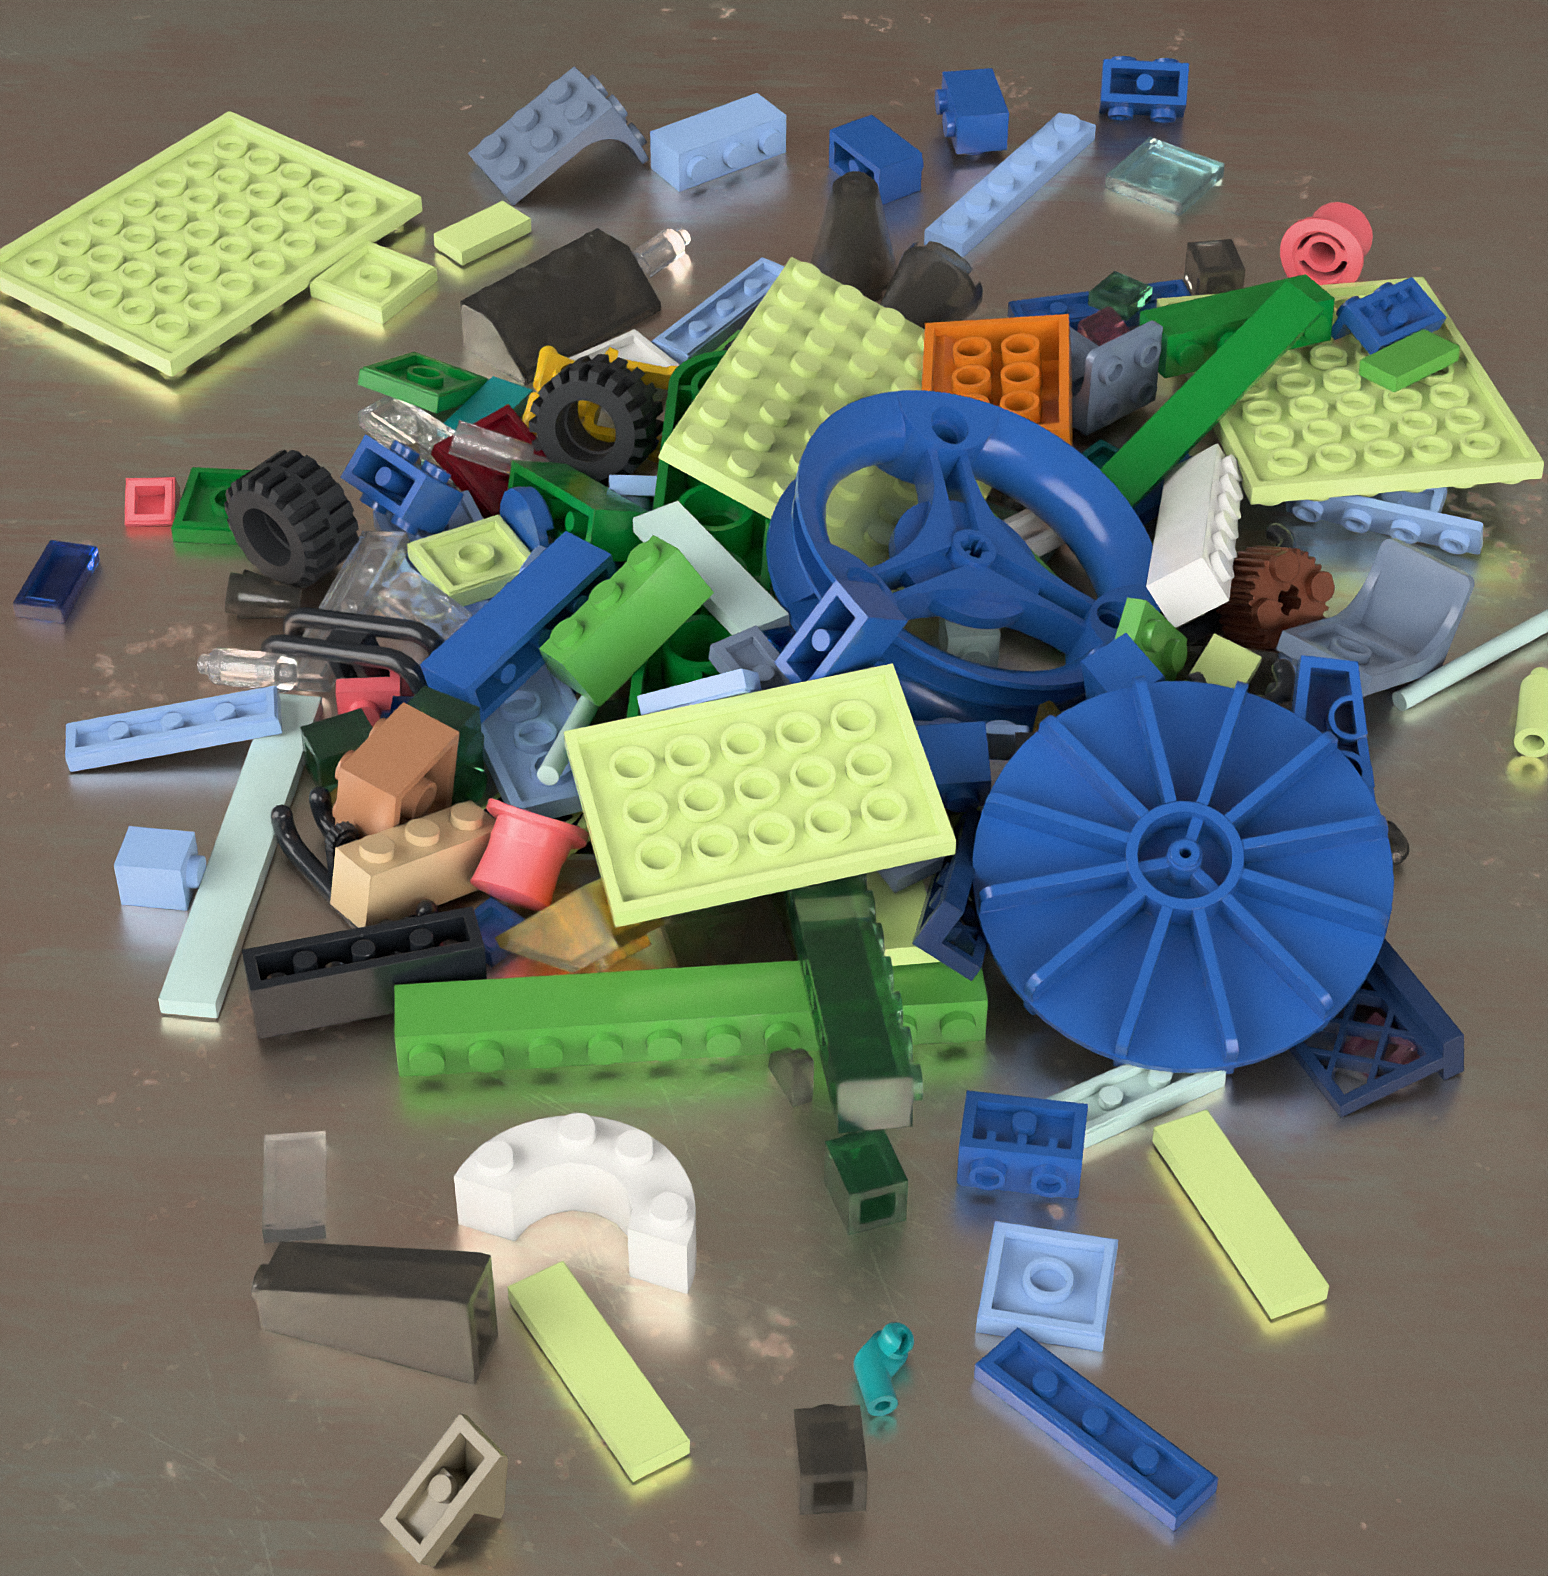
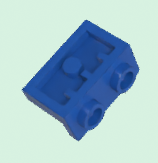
M1410 277L1394 285L1391 282H1387L1377 288L1372 294L1361 299L1359 296H1354L1345 301L1336 312L1338 318L1332 326L1331 337L1337 340L1352 333L1371 355L1422 329L1431 333L1437 331L1447 317L1415 279Z
M967 1090L959 1142L957 1183L961 1186L976 1187L987 1191H1011L1036 1194L1047 1198H1078L1088 1104Z

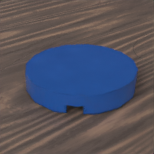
M519 486L505 491L500 503V516L530 552L537 548L538 545L548 548L552 543L548 542L546 530L553 529L552 524L554 523L548 506L540 493L531 486Z

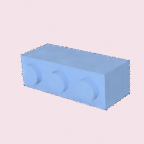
M755 93L650 131L651 169L677 191L681 192L786 153V114L760 94Z

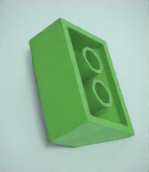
M653 535L648 541L636 546L630 552L627 562L610 579L598 584L591 591L589 599L570 618L556 625L551 632L550 638L539 648L547 669L554 677L601 707L714 592L678 548Z

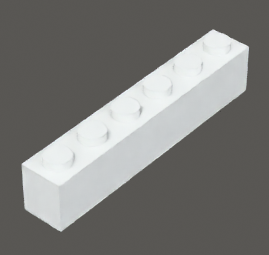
M1218 443L1177 464L1164 479L1146 587L1166 619L1175 628L1224 604L1230 598L1231 580L1234 578L1233 562L1234 558L1237 557L1235 544L1236 538L1239 537L1237 527L1238 519L1241 518L1239 509L1243 494L1240 483L1243 482V478L1236 458L1232 454L1226 457Z

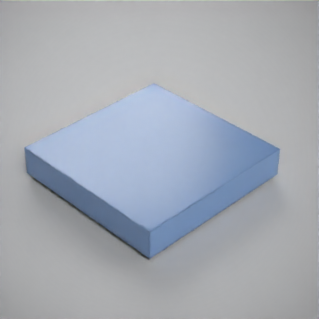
M995 1221L977 1315L976 1333L1007 1337L1018 1327L1040 1343L1103 1352L1119 1240Z

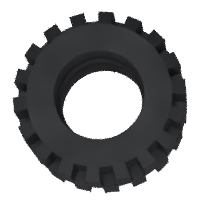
M598 354L592 360L588 355L579 358L573 364L570 363L543 385L538 392L540 396L532 403L530 412L536 416L529 421V432H534L538 435L532 441L535 451L543 450L546 457L542 462L566 463L606 487L609 485V475L632 474L656 449L659 443L657 437L663 432L664 421L656 418L664 410L662 401L654 402L652 398L657 392L654 384L651 382L645 385L641 380L645 373L638 367L630 371L626 368L628 361L620 357L610 363L608 354ZM580 400L596 403L608 412L616 429L615 442L601 441L585 430L578 415V402Z
M282 450L231 483V486L226 491L227 501L224 502L225 512L229 517L227 522L238 546L243 550L248 560L265 577L273 579L276 584L284 588L288 586L291 590H300L301 588L309 587L351 557L359 542V536L356 533L359 530L358 521L353 515L354 509L351 502L346 498L345 491L332 478L331 473L324 466H319L315 459L308 455L303 456L299 451L290 450L287 452Z

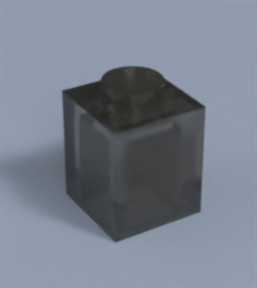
M1232 239L1187 243L1183 281L1192 296L1218 294L1243 288L1246 269Z
M822 1404L813 1408L794 1409L793 1451L800 1515L866 1511L868 1470L860 1405L837 1406Z

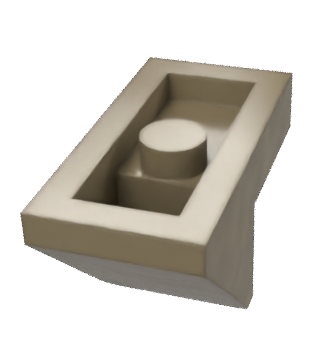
M460 1413L379 1521L419 1564L434 1567L474 1513L497 1519L503 1516L508 1456L467 1415Z

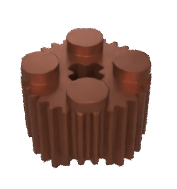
M1258 545L1247 547L1245 551L1237 552L1238 558H1234L1233 562L1234 578L1231 580L1229 601L1220 605L1216 610L1217 613L1222 615L1219 620L1220 624H1225L1222 626L1224 631L1223 638L1231 640V642L1243 648L1277 651L1276 647L1283 630L1326 619L1323 613L1328 611L1329 607L1325 605V602L1332 598L1335 585L1333 577L1329 572L1320 571L1322 566L1321 564H1315V557L1308 556L1309 553L1307 551H1300L1298 548Z

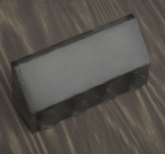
M597 228L461 300L463 347L526 386L534 382L539 352L544 346H552L557 350L558 354L570 358L604 343L661 311V302L629 246Z

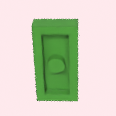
M1127 597L1115 639L1127 633L1165 676V681H1175L1177 672L1182 670L1186 662L1187 638L1147 600Z

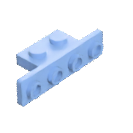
M1447 487L1430 488L1419 493L1397 491L1378 493L1372 497L1359 495L1330 497L1328 500L1319 502L1311 500L1286 501V511L1307 522L1324 520L1341 524L1346 529L1357 533L1371 531L1389 535L1408 544L1421 542L1440 546V548L1452 554H1464L1467 552L1478 555L1483 546V523L1441 513L1447 496Z

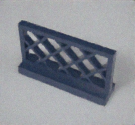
M1385 938L1376 962L1367 978L1347 1004L1343 1019L1333 1018L1322 1030L1338 1034L1333 1051L1308 1047L1304 1041L1289 1049L1340 1118L1435 1072L1443 1080H1446L1464 1071V1034ZM1357 1004L1383 1009L1387 1014L1384 1027L1352 1021ZM1347 1036L1378 1041L1374 1059L1342 1053ZM1388 1044L1414 1048L1420 1058L1406 1065L1383 1061ZM1337 1068L1369 1074L1367 1083L1344 1094L1334 1081Z

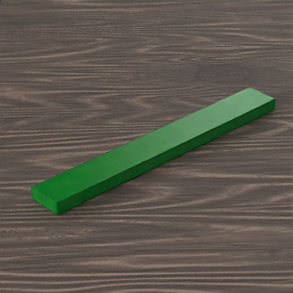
M1286 280L1111 457L1100 470L1114 483L1133 509L1319 319L1324 310L1322 306Z

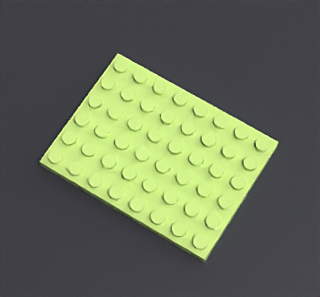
M228 111L1 248L0 291L173 377L309 287L311 281L366 240L372 243L377 242L421 213V196Z
M791 256L666 440L658 458L771 519L781 495L796 478L799 461L809 439L819 425L831 414L847 404L864 397L885 392L922 390L925 329L905 319L897 310L885 308L868 299L855 287L843 285L826 276L813 264L801 262ZM876 466L863 468L842 479L834 487L826 503V524L831 544L850 552L869 567L876 566L890 559L888 551L892 531L901 516L908 509L918 504L915 484L895 478ZM976 480L980 492L986 501L992 487Z
M1424 277L1413 278L1447 317L1439 330L1432 333L1460 346L1457 362L1394 393L1359 375L1360 360L1370 354L1352 333L1337 340L1331 337L1330 341L1288 350L1213 427L1226 456L1232 454L1238 462L1243 482L1240 484L1251 505L1274 506L1281 502L1297 500L1319 502L1328 500L1330 497L1352 495L1372 497L1378 493L1397 491L1419 493L1430 488H1470L1475 484L1497 482L1517 484L1522 480L1541 479L1544 460ZM1408 278L1319 285L1335 298L1332 326L1338 318L1336 315L1338 308L1351 297L1359 296L1361 299L1372 294L1377 288L1387 282H1391L1394 285ZM1215 294L1158 298L1157 307ZM1195 372L1186 374L1187 378L1189 379Z

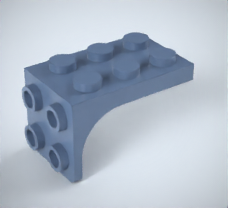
M575 66L558 80L552 82L546 90L525 107L519 109L512 118L491 135L485 137L479 145L468 153L476 165L513 206L578 152L594 142L606 139L619 140L642 164L649 160V157L642 148L647 141L632 122L626 125L628 121L625 117L628 116V113L613 94L605 98L609 94L600 81L593 74L586 78Z
M1151 320L1101 346L1096 345L1070 327L1072 427L1087 436L1156 400L1158 364L1163 327L1160 324Z
M1397 538L1386 539L1380 545L1366 581L1351 603L1333 617L1283 630L1276 650L1293 658L1291 663L1295 667H1297L1301 655L1358 661L1363 697L1400 684L1412 682L1443 666L1473 591L1474 579L1470 574Z

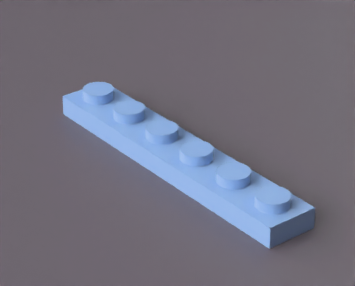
M1059 112L928 226L924 232V245L962 259L1095 140L1096 125L1080 120L1075 115Z

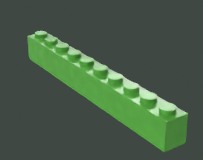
M881 956L394 985L395 1045L399 1077L983 1041L986 1036L988 1008L982 967L974 979L970 981L940 961L883 966Z

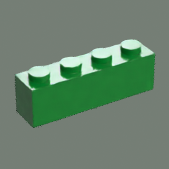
M1304 274L1140 311L1139 326L1153 320L1163 327L1158 373L1166 379L1196 372L1286 280L1324 308L1319 319L1289 350L1331 340L1335 298Z
M512 460L508 489L519 486H531L540 493L548 506L554 523L552 524L553 529L546 530L547 535L556 540L567 531L610 553L613 561L627 562L630 552L636 546L643 543L633 532V518L649 511L566 463Z

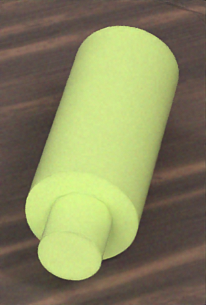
M1544 667L1533 669L1530 675L1526 676L1520 684L1514 746L1518 752L1529 757H1542L1548 754V669Z

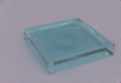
M1149 137L1106 174L1105 188L1181 216L1223 178L1225 164Z

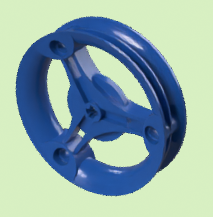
M925 390L885 392L854 401L831 414L819 425L809 439L800 458L796 478L781 495L772 513L767 531L766 556L768 572L779 604L789 613V622L795 632L799 630L837 579L876 583L907 620L942 617L950 622L976 629L1007 627L1046 642L1065 653V665L1055 669L1039 671L1007 670L971 662L949 654L926 643L903 628L873 667L893 663L913 721L953 718L960 722L985 721L987 724L995 720H1006L1015 725L1028 726L1029 732H1037L1040 722L1047 716L1057 717L1062 712L1086 700L1081 660L1085 659L1096 646L1105 642H1112L1115 639L1127 597L1147 600L1159 613L1161 610L1146 587L1153 549L1151 539L1140 518L1114 483L1078 450L1040 425L996 405L961 395ZM869 466H876L895 478L915 484L918 504L908 509L901 516L892 531L888 551L890 559L873 567H869L850 552L831 544L826 524V503L834 487L850 474ZM976 480L1016 500L1046 523L1065 542L1084 568L1094 588L1097 600L1076 590L1038 563L1022 537L993 514L982 496ZM902 586L904 587V589L899 590V591H897V592H894V593L891 592L892 590H895V589L900 588V587H902Z

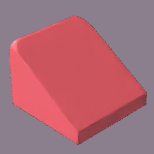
M126 478L125 526H172L180 500V487L176 478Z

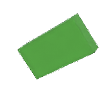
M1422 329L1361 359L1359 375L1395 393L1457 362L1460 346Z

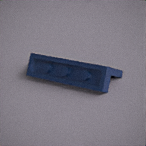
M971 805L953 829L956 839L955 854L944 856L942 870L931 877L912 942L913 945L970 981L980 971L987 947L976 913L973 893L975 869L973 868L972 858L976 831L982 812ZM961 918L966 925H963L959 919Z

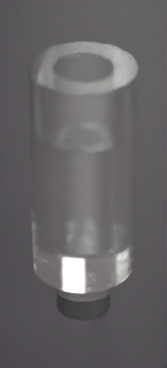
M668 228L662 230L614 263L613 270L616 279L623 287L629 290L635 289L684 255L685 246L690 242L689 233L683 228H679L676 231Z
M461 420L458 421L448 452L450 455L509 475L512 460L549 462L550 460L533 454L535 445Z
M217 647L211 654L200 655L197 661L199 673L208 675L211 682L217 685L250 689L277 685L278 692L285 693L293 688L298 675L297 663L288 654Z

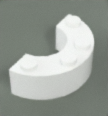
M571 1113L566 1116L537 1119L510 1128L483 1143L467 1158L454 1175L459 1225L516 1241L529 1225L550 1214L572 1210L596 1213L616 1223L628 1236L630 1277L688 1294L696 1270L697 1258L696 1207L692 1185L678 1159L658 1140L642 1130L615 1120L593 1117L584 1113Z

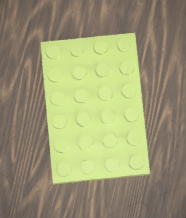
M893 663L564 731L565 748L615 927L955 854L956 839Z

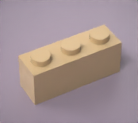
M469 800L336 847L330 904L359 928L378 924L384 919L396 921L415 914L417 904L421 900L429 899L435 902L436 905H440L479 890L470 883V879L487 848L496 819Z

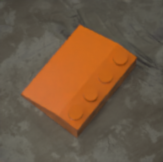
M1069 314L925 323L922 390L961 395L996 405L1040 425L1073 447L1072 352Z

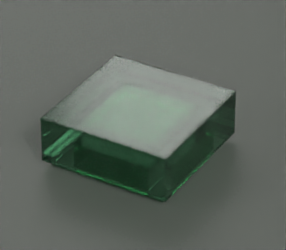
M1113 271L1089 291L1088 305L1127 321L1151 301L1153 287Z

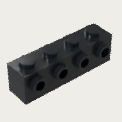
M473 906L242 950L248 994L258 1039L395 1013L394 985L487 979L485 946Z

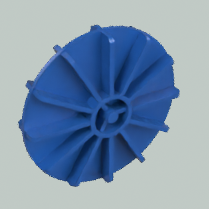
M1143 675L1132 677L1131 686L1108 691L1087 699L1062 712L1057 717L1049 715L1040 722L1039 730L1018 749L1005 765L988 794L982 809L972 858L973 868L975 869L973 893L976 913L983 937L995 963L1009 985L1024 1001L1023 1006L1031 1015L1037 1014L1044 1022L1071 1041L1094 1053L1114 1060L1113 1066L1115 1067L1128 1064L1144 1069L1173 1073H1205L1223 1070L1226 1071L1227 1075L1233 1074L1235 1068L1254 1064L1283 1053L1308 1039L1314 1033L1322 1031L1349 1003L1364 983L1376 962L1386 936L1392 911L1394 890L1393 858L1388 838L1389 828L1386 817L1381 815L1368 786L1353 764L1337 748L1338 738L1331 731H1326L1322 734L1314 726L1293 712L1267 699L1248 693V683L1237 681L1235 689L1217 684L1191 681L1147 683L1146 677Z

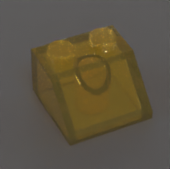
M602 878L584 885L495 937V940L502 949L571 973H575L591 964L594 965L599 973L652 945L647 934L665 925L662 918L615 927Z

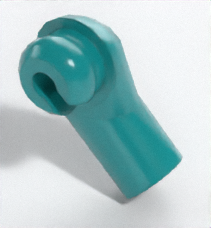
M890 1322L884 1326L883 1330L875 1332L859 1350L853 1361L854 1372L867 1412L873 1416L887 1415L898 1406V1399L891 1378L906 1362L908 1352L914 1346V1336L911 1330L899 1322Z

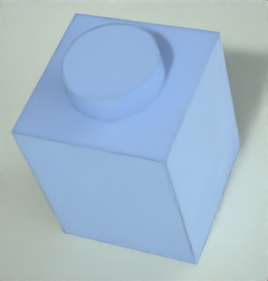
M129 826L114 863L121 905L187 911L194 890L199 889L206 869L205 856L198 855L195 832Z

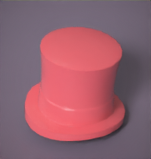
M1341 202L1323 205L1314 212L1312 217L1296 221L1286 231L1280 246L1281 263L1287 277L1291 278L1306 274L1318 285L1356 282L1362 272L1364 257L1372 245L1373 234L1371 225L1360 210L1352 205Z
M489 798L486 809L496 821L487 848L470 879V883L479 890L501 901L535 911H550L562 866L571 849H580L586 846L589 832L578 826Z

